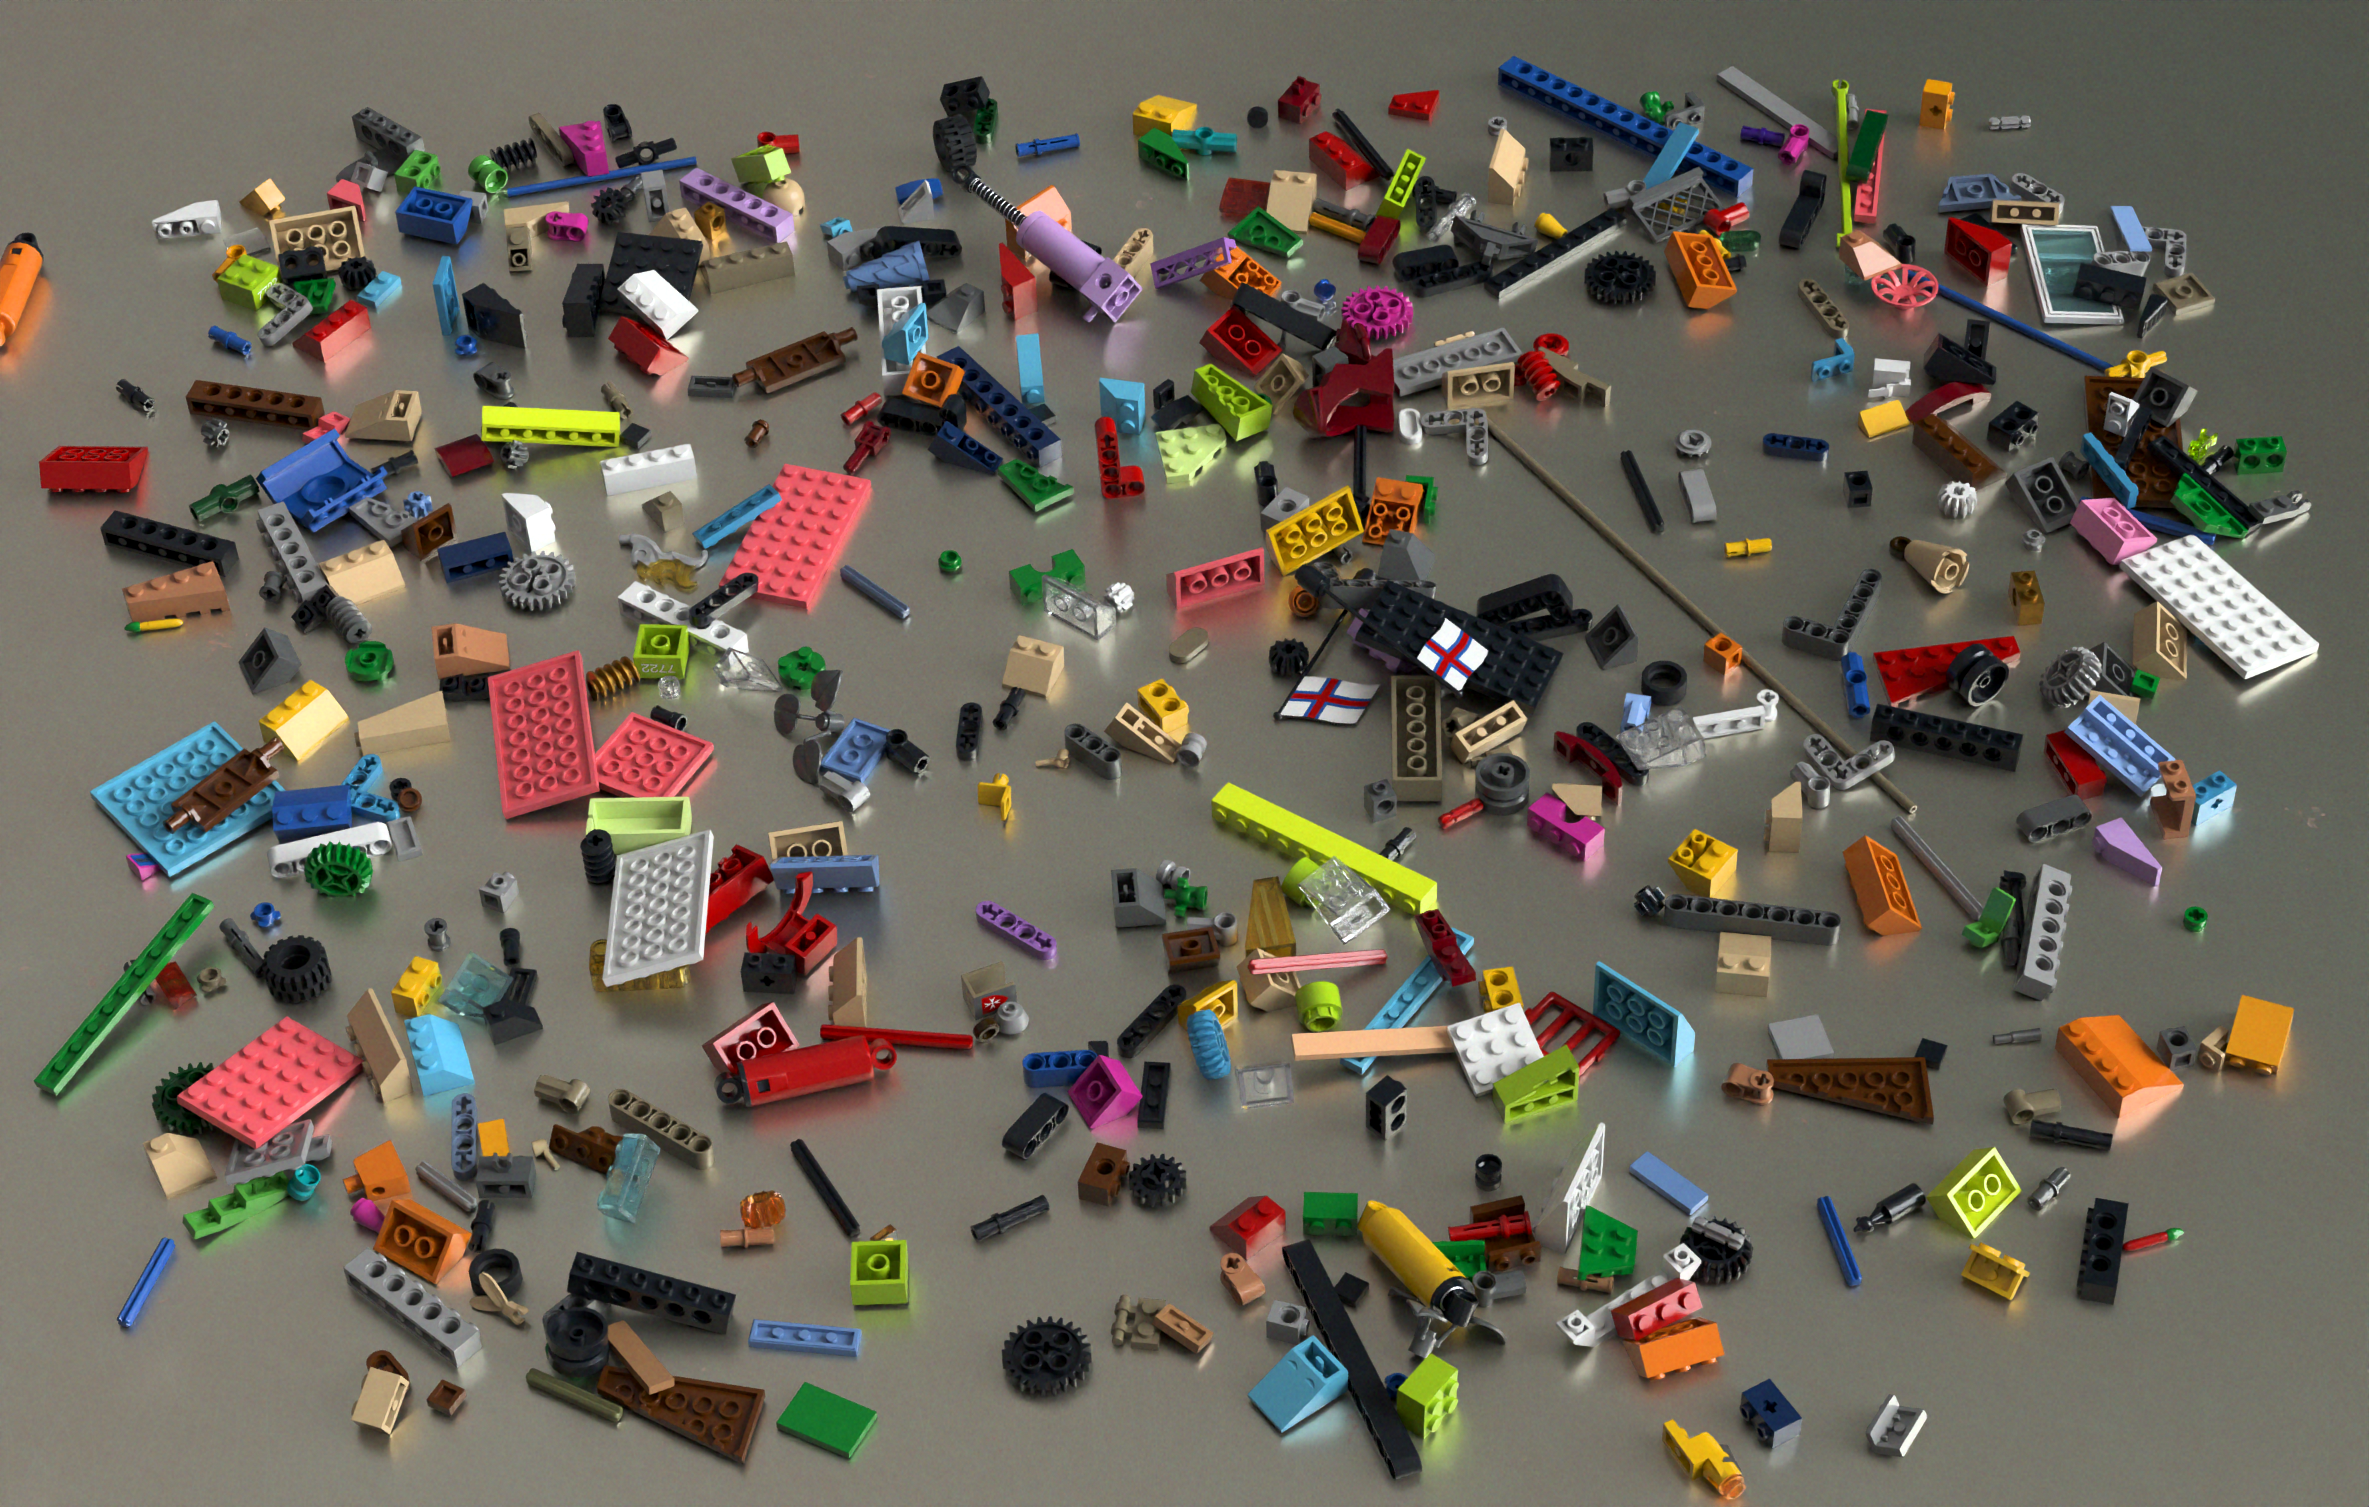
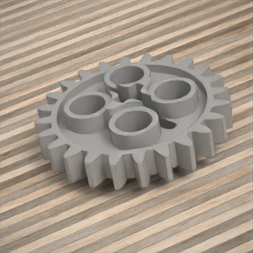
M533 551L532 556L524 553L523 559L515 557V563L508 562V568H502L503 574L499 575L502 597H506L507 603L512 601L513 607L520 604L522 610L526 606L530 607V611L535 606H538L540 610L543 609V605L552 608L553 602L561 604L560 598L567 599V593H573L572 587L576 586L573 565L569 564L568 559L563 560L561 554L554 557V552L545 555V551H542L540 555H537Z

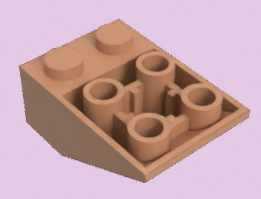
M456 623L431 627L434 660L439 680L462 673L464 676L510 669L506 634Z

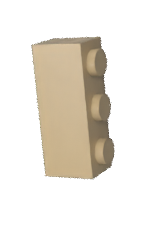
M1991 199L1990 222L2058 225L2060 203Z
M1513 700L1455 733L1450 743V748L1461 763L1465 765L1472 758L1479 757L1486 751L1522 732L1527 717Z

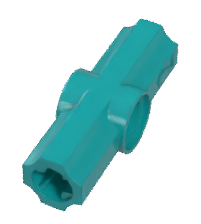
M1200 127L1196 131L1173 129L1172 139L1179 149L1196 150L1200 155H1209L1213 151L1236 153V134L1217 133L1209 127Z

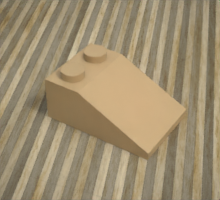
M1274 170L1266 212L1292 232L1307 234L1308 220L1312 214L1313 203L1317 195V175L1307 172Z
M1720 932L1715 992L1767 997L1771 936Z

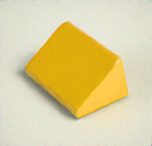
M1899 400L1860 411L1858 416V425L1868 438L1909 425Z

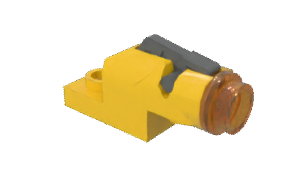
M1673 1419L1663 1423L1662 1441L1692 1481L1704 1476L1715 1486L1721 1496H1726L1729 1500L1737 1498L1744 1492L1746 1485L1741 1475V1469L1728 1445L1718 1444L1708 1432L1698 1434L1689 1439L1685 1429L1679 1428Z

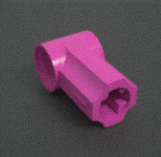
M1796 124L1791 127L1790 135L1778 153V158L1783 164L1790 166V164L1797 161L1802 152L1807 150L1809 141V128L1807 126Z

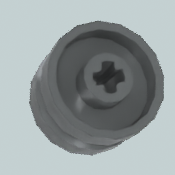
M1510 753L1491 754L1479 762L1476 766L1475 798L1481 800L1485 812L1493 815L1507 816L1524 809L1529 799L1530 769L1527 763L1520 757Z

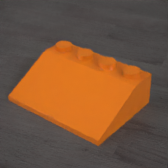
M2120 1015L2078 1018L2058 1028L2055 1049L2118 1118L2183 1088L2184 1084Z

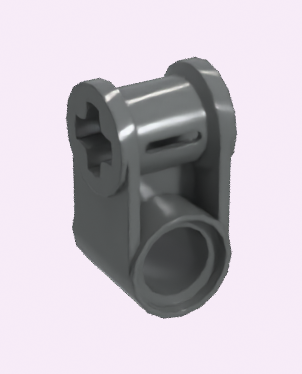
M495 362L487 364L473 374L474 381L478 387L489 392L497 399L505 400L514 395V388L510 384L511 373L498 366Z

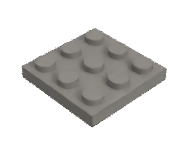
M311 1119L288 1125L257 1149L252 1148L239 1139H235L224 1176L227 1184H245L257 1177L267 1178L275 1175L277 1172L287 1169L293 1171L305 1165L314 1131Z

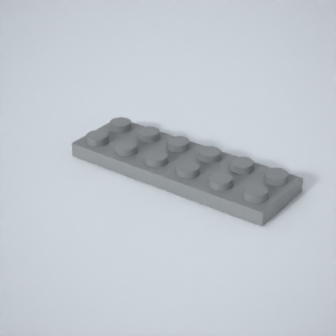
M1503 327L1393 359L1394 389L1399 396L1408 395L1441 385L1442 374L1447 371L1509 362L1516 363L1523 353Z

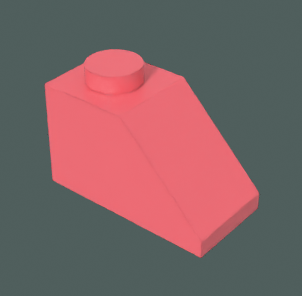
M341 179L327 192L330 210L355 206L358 220L363 222L367 220L358 184Z

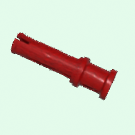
M1524 1211L1521 1215L1508 1217L1505 1214L1498 1217V1220L1448 1227L1450 1241H1467L1496 1236L1509 1239L1511 1235L1523 1233L1532 1235L1529 1213Z

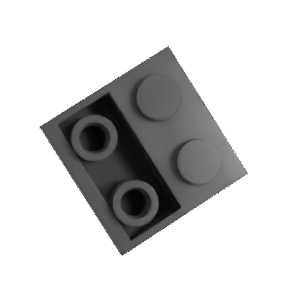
M1137 868L1111 870L1116 928L1166 924L1161 882Z

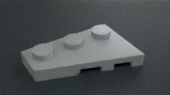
M369 497L349 507L352 517L379 539L385 540L391 548L403 541L401 530L423 518L421 516L419 518L412 517L410 512L404 510L401 512L393 510L390 505Z

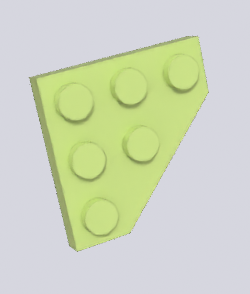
M1221 424L1155 432L1167 484L1190 481L1200 467L1203 468L1213 459V454L1218 449L1222 450L1227 445L1225 431Z

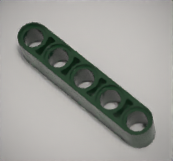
M1867 110L1847 167L1845 180L1867 184L1886 128L1888 114Z

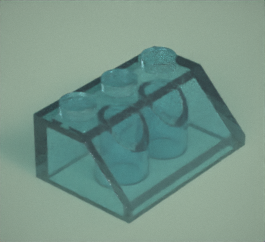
M624 1134L622 1141L618 1142L615 1150L616 1158L614 1164L607 1171V1184L604 1191L599 1194L597 1201L598 1210L605 1216L632 1224L635 1223L661 1150L648 1136L644 1134Z

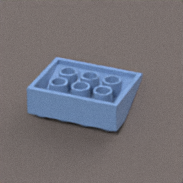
M879 855L778 857L770 863L776 888L783 889L785 894L795 893V877L800 873L809 871L813 872V888L811 893H821L823 888H833V892H848V887H858V891L868 892L874 891L873 887H878Z

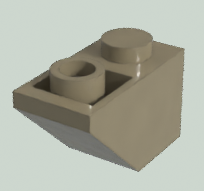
M528 227L506 228L509 272L531 270L532 247L530 229Z

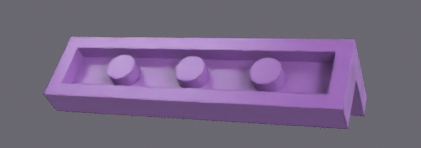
M1222 237L1150 263L1155 288L1161 289L1231 264L1230 251L1236 249L1235 240ZM1223 253L1224 260L1217 262L1213 259L1214 256ZM1206 259L1203 267L1198 268L1195 266V263ZM1188 266L1184 274L1180 275L1176 272L1177 269ZM1169 273L1167 279L1161 282L1160 274Z

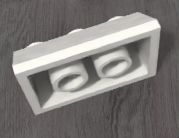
M655 270L633 274L618 288L622 300L666 340L699 312L693 304Z

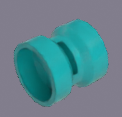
M310 1164L302 1165V1167L295 1170L287 1184V1191L290 1196L299 1201L309 1199L320 1182V1172Z

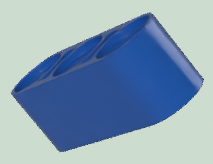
M1091 1050L1028 1054L1022 1062L1024 1082L1032 1088L1073 1086L1096 1059L1097 1054Z

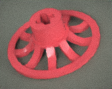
M1901 264V267L1894 269H1903L1902 283L1899 282L1893 270L1884 273L1891 278L1892 283L1880 278L1884 274L1873 277L1871 281L1873 294L1882 302L1900 310H1908L1925 305L1932 301L1938 293V282L1935 276L1924 268L1910 264ZM1908 270L1918 272L1911 282L1907 283ZM1923 276H1926L1930 280L1924 281L1916 286L1917 282ZM1877 284H1883L1888 288L1878 291ZM1925 287H1933L1931 293H1929L1926 290H1921ZM1886 293L1891 294L1892 301L1886 299L1882 295ZM1920 295L1926 297V299L1917 302L1915 298Z

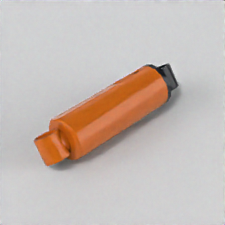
M27 232L16 236L14 241L8 243L0 260V346L16 330L44 261L37 239L32 233Z

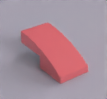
M335 411L318 418L317 427L303 433L302 441L309 444L334 428L340 435L348 427L351 419Z

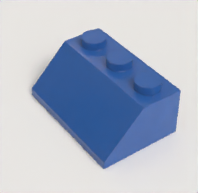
M414 186L395 211L399 232L458 244L467 231L473 200L468 197Z
M350 785L275 792L272 806L273 831L278 840L319 836L352 828Z

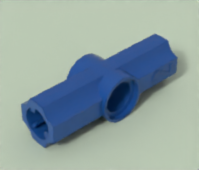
M1848 652L1845 656L1841 657L1844 681L1843 694L1847 700L1848 713L1854 716V718H1863L1865 715L1870 714V703L1866 685L1867 675L1864 672L1862 656H1859L1856 652Z

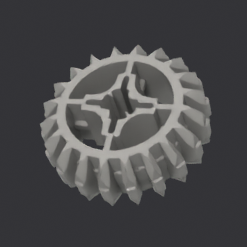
M2081 646L2078 648L2073 647L2070 651L2066 649L2062 655L2058 654L2057 658L2051 661L2049 667L2045 668L2046 672L2041 675L2042 680L2039 682L2041 686L2039 690L2045 699L2059 708L2064 706L2067 708L2071 704L2075 705L2078 700H2083L2084 696L2090 694V690L2096 687L2095 683L2100 680L2099 675L2102 672V664L2096 655L2087 648L2084 649Z

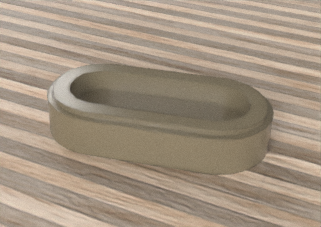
M1191 628L1169 646L1170 659L1177 663H1184L1192 659L1208 645V632L1203 628Z

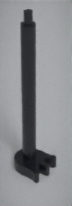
M2004 870V876L2000 877L1999 888L2001 890L2013 891V897L2016 899L2014 903L2015 919L2019 921L2018 935L2022 943L2025 919L2021 890L2026 886V877L2019 872Z

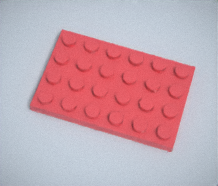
M286 1016L177 1095V1102L240 1141L257 1149L362 1071V1062L364 1060Z

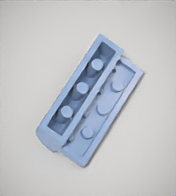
M2101 695L2096 697L2064 732L2140 797L2161 778L2158 763L2176 760Z

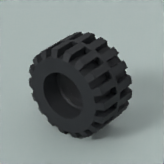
M959 114L936 120L933 125V141L937 156L947 172H952L960 164H966L969 167L974 166L977 159L976 142L972 129L965 117Z
M298 935V937L293 938V936H289L288 939L278 940L276 945L272 944L269 947L270 951L265 952L264 959H262L265 979L270 993L275 995V998L278 1000L284 999V1002L287 1003L291 1001L300 1003L301 1000L309 1001L311 997L319 996L321 990L325 991L327 983H330L331 971L324 946L322 947L318 940L314 941L312 937L304 938V935Z

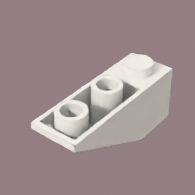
M218 200L195 202L152 220L156 239L221 233V213Z

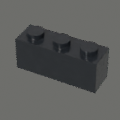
M2081 263L2073 296L2139 311L2147 278Z

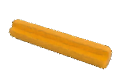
M1312 213L1308 220L1312 226L1360 244L1367 234L1362 230L1317 213Z

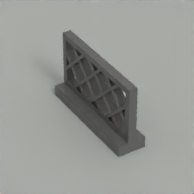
M1697 167L1629 197L1624 210L1628 216L1633 215L1652 242L1656 244L1670 238L1673 231L1682 232L1703 223L1704 216L1709 211L1704 209L1705 203L1714 205L1719 211L1725 208L1703 180V171L1700 167ZM1700 186L1704 196L1692 193V190ZM1675 196L1688 197L1687 203L1675 201ZM1690 199L1701 201V208L1689 205ZM1665 203L1670 205L1669 211L1657 208L1658 204ZM1673 206L1685 209L1684 215L1673 213ZM1643 210L1652 212V218L1643 217L1640 212ZM1688 210L1699 213V217L1696 219L1687 217ZM1655 214L1666 216V223L1654 220ZM1670 218L1682 221V224L1678 227L1670 225ZM1652 227L1665 229L1664 233L1657 236Z

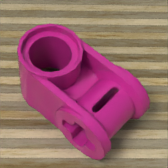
M550 212L546 216V223L549 225L547 235L551 240L582 241L585 238L589 220L581 213Z

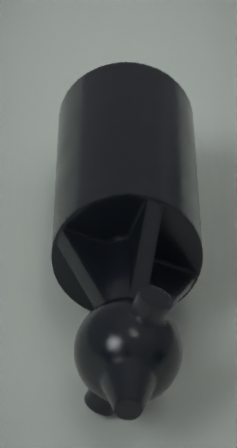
M1909 1184L1878 1202L1870 1217H1858L1856 1219L1857 1225L1853 1231L1872 1232L1874 1230L1873 1224H1891L1925 1204L1926 1199L1923 1191L1917 1184Z

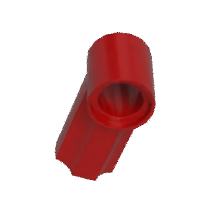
M762 132L757 136L758 148L769 144L782 148L784 154L800 152L798 134L776 136L772 132Z
M1743 202L1722 211L1714 208L1705 214L1703 223L1718 236H1724L1729 232L1731 226L1749 219V212Z

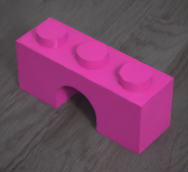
M1548 792L1528 808L1527 826L1584 862L1604 846V827L1586 816L1576 823L1565 822L1566 804Z

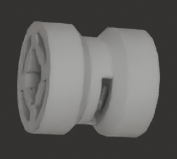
M1197 733L1186 734L1182 741V746H1180L1177 752L1178 761L1188 767L1197 766L1207 747L1205 738Z
M1165 859L1158 868L1156 880L1163 885L1169 884L1172 889L1176 890L1177 878H1188L1189 881L1190 869L1184 866L1178 867L1174 862Z

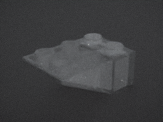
M1682 706L1616 735V739L1637 770L1682 767L1707 756L1704 738Z
M1335 856L1298 884L1343 945L1355 939L1391 910L1376 889Z

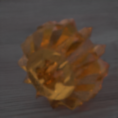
M773 1190L755 1192L753 1195L746 1196L740 1202L742 1221H744L745 1226L751 1229L771 1227L773 1224H779L786 1217L784 1199H782L781 1193Z

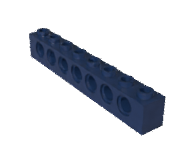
M960 346L937 356L938 359L958 365L965 371L958 389L963 399L971 403L979 414L985 416L989 423L999 429L1001 434L1013 442L1017 449L1026 454L1030 461H1033L1038 467H1042L1062 457L1061 439Z

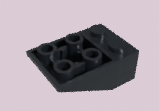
M482 283L462 294L468 328L478 337L523 349L528 348L526 339L528 335L524 328L523 321L525 318L523 313L519 309L514 308L507 299H503L498 295L495 289H491L485 283Z

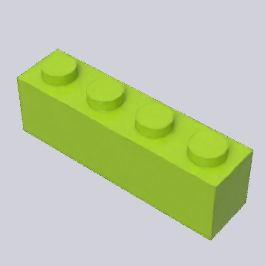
M1409 149L1406 150L1376 212V217L1381 215L1398 219L1426 160L1425 157Z

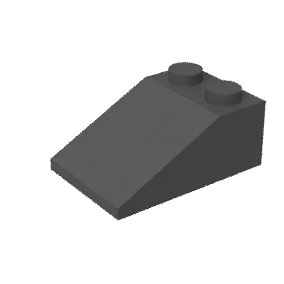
M2053 456L2014 472L2005 483L2015 503L2045 535L2069 525L2079 505Z

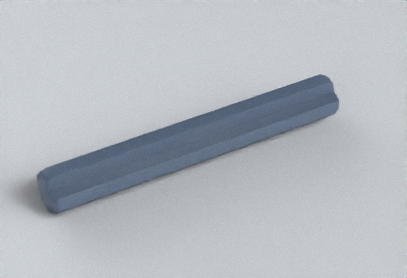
M845 565L840 569V576L900 618H905L910 614L909 606L851 566Z

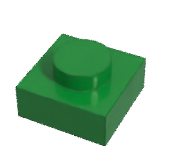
M2137 669L2129 691L2153 699L2160 678Z

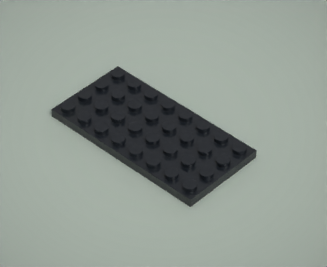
M1387 580L1366 616L1369 622L1417 658L1424 645L1441 629L1445 618L1488 650L1483 664L1467 679L1464 686L1505 704L1514 700L1522 711L1534 714L1564 653ZM1362 623L1354 641L1419 667L1371 628Z

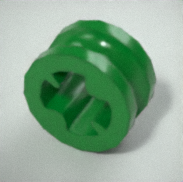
M2200 907L2187 908L2184 914L2183 925L2190 931L2200 932L2206 927L2208 914Z

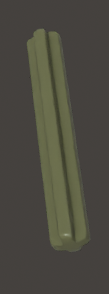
M531 1368L526 1374V1382L606 1419L618 1422L623 1416V1408L540 1370Z

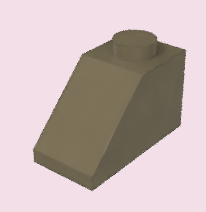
M671 491L642 504V508L664 533L685 524L682 503Z

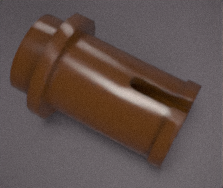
M761 419L755 421L752 424V430L744 439L746 445L756 448L763 436L769 433V424Z

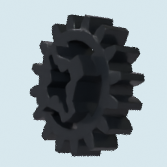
M1151 1154L1150 1160L1142 1157L1140 1158L1141 1165L1134 1163L1133 1171H1129V1189L1133 1190V1197H1140L1142 1204L1147 1200L1150 1201L1152 1207L1155 1206L1156 1202H1160L1162 1207L1165 1206V1201L1167 1200L1174 1203L1175 1195L1182 1197L1183 1189L1187 1187L1186 1170L1182 1169L1181 1162L1175 1164V1157L1173 1156L1168 1160L1165 1159V1154H1161L1160 1158H1155L1154 1154Z

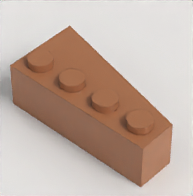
M213 561L122 588L132 622L141 623L164 620L165 616L168 615L177 616V618L186 617V613L200 611V614H208L211 609L219 608L222 611H230L225 588Z

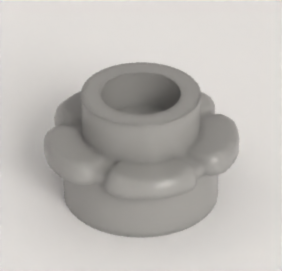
M2033 529L2023 534L2022 542L2027 550L2037 551L2045 543V537L2042 536L2043 534L2040 531Z

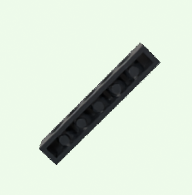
M116 510L100 528L105 545L190 568L213 561L218 574L223 577L229 573L239 560L236 544L233 541Z
M1877 704L1870 733V741L1873 742L1885 740L1896 747L2013 772L2016 771L2023 734L1882 704Z
M580 1252L576 1253L567 1286L568 1293L726 1335L732 1317L736 1294Z

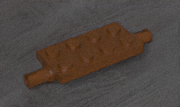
M853 327L839 333L827 334L823 331L746 362L747 369L734 373L732 375L733 381L738 388L756 381L766 393H770L845 363V354L840 348L842 345L857 341V333Z
M274 737L260 749L256 748L252 752L246 749L240 751L171 804L172 810L175 813L163 821L164 828L170 834H174L179 828L189 822L205 833L279 777L278 770L269 764V760L284 750L282 742Z

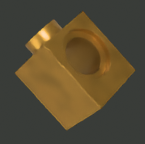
M708 201L694 212L695 223L703 236L714 240L727 230L723 208Z

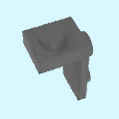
M1693 91L1685 93L1684 109L1666 114L1665 127L1674 131L1679 122L1690 126L1704 122L1705 105L1703 101Z

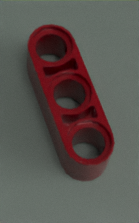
M1378 215L1359 246L1358 260L1380 265L1399 234L1400 220Z

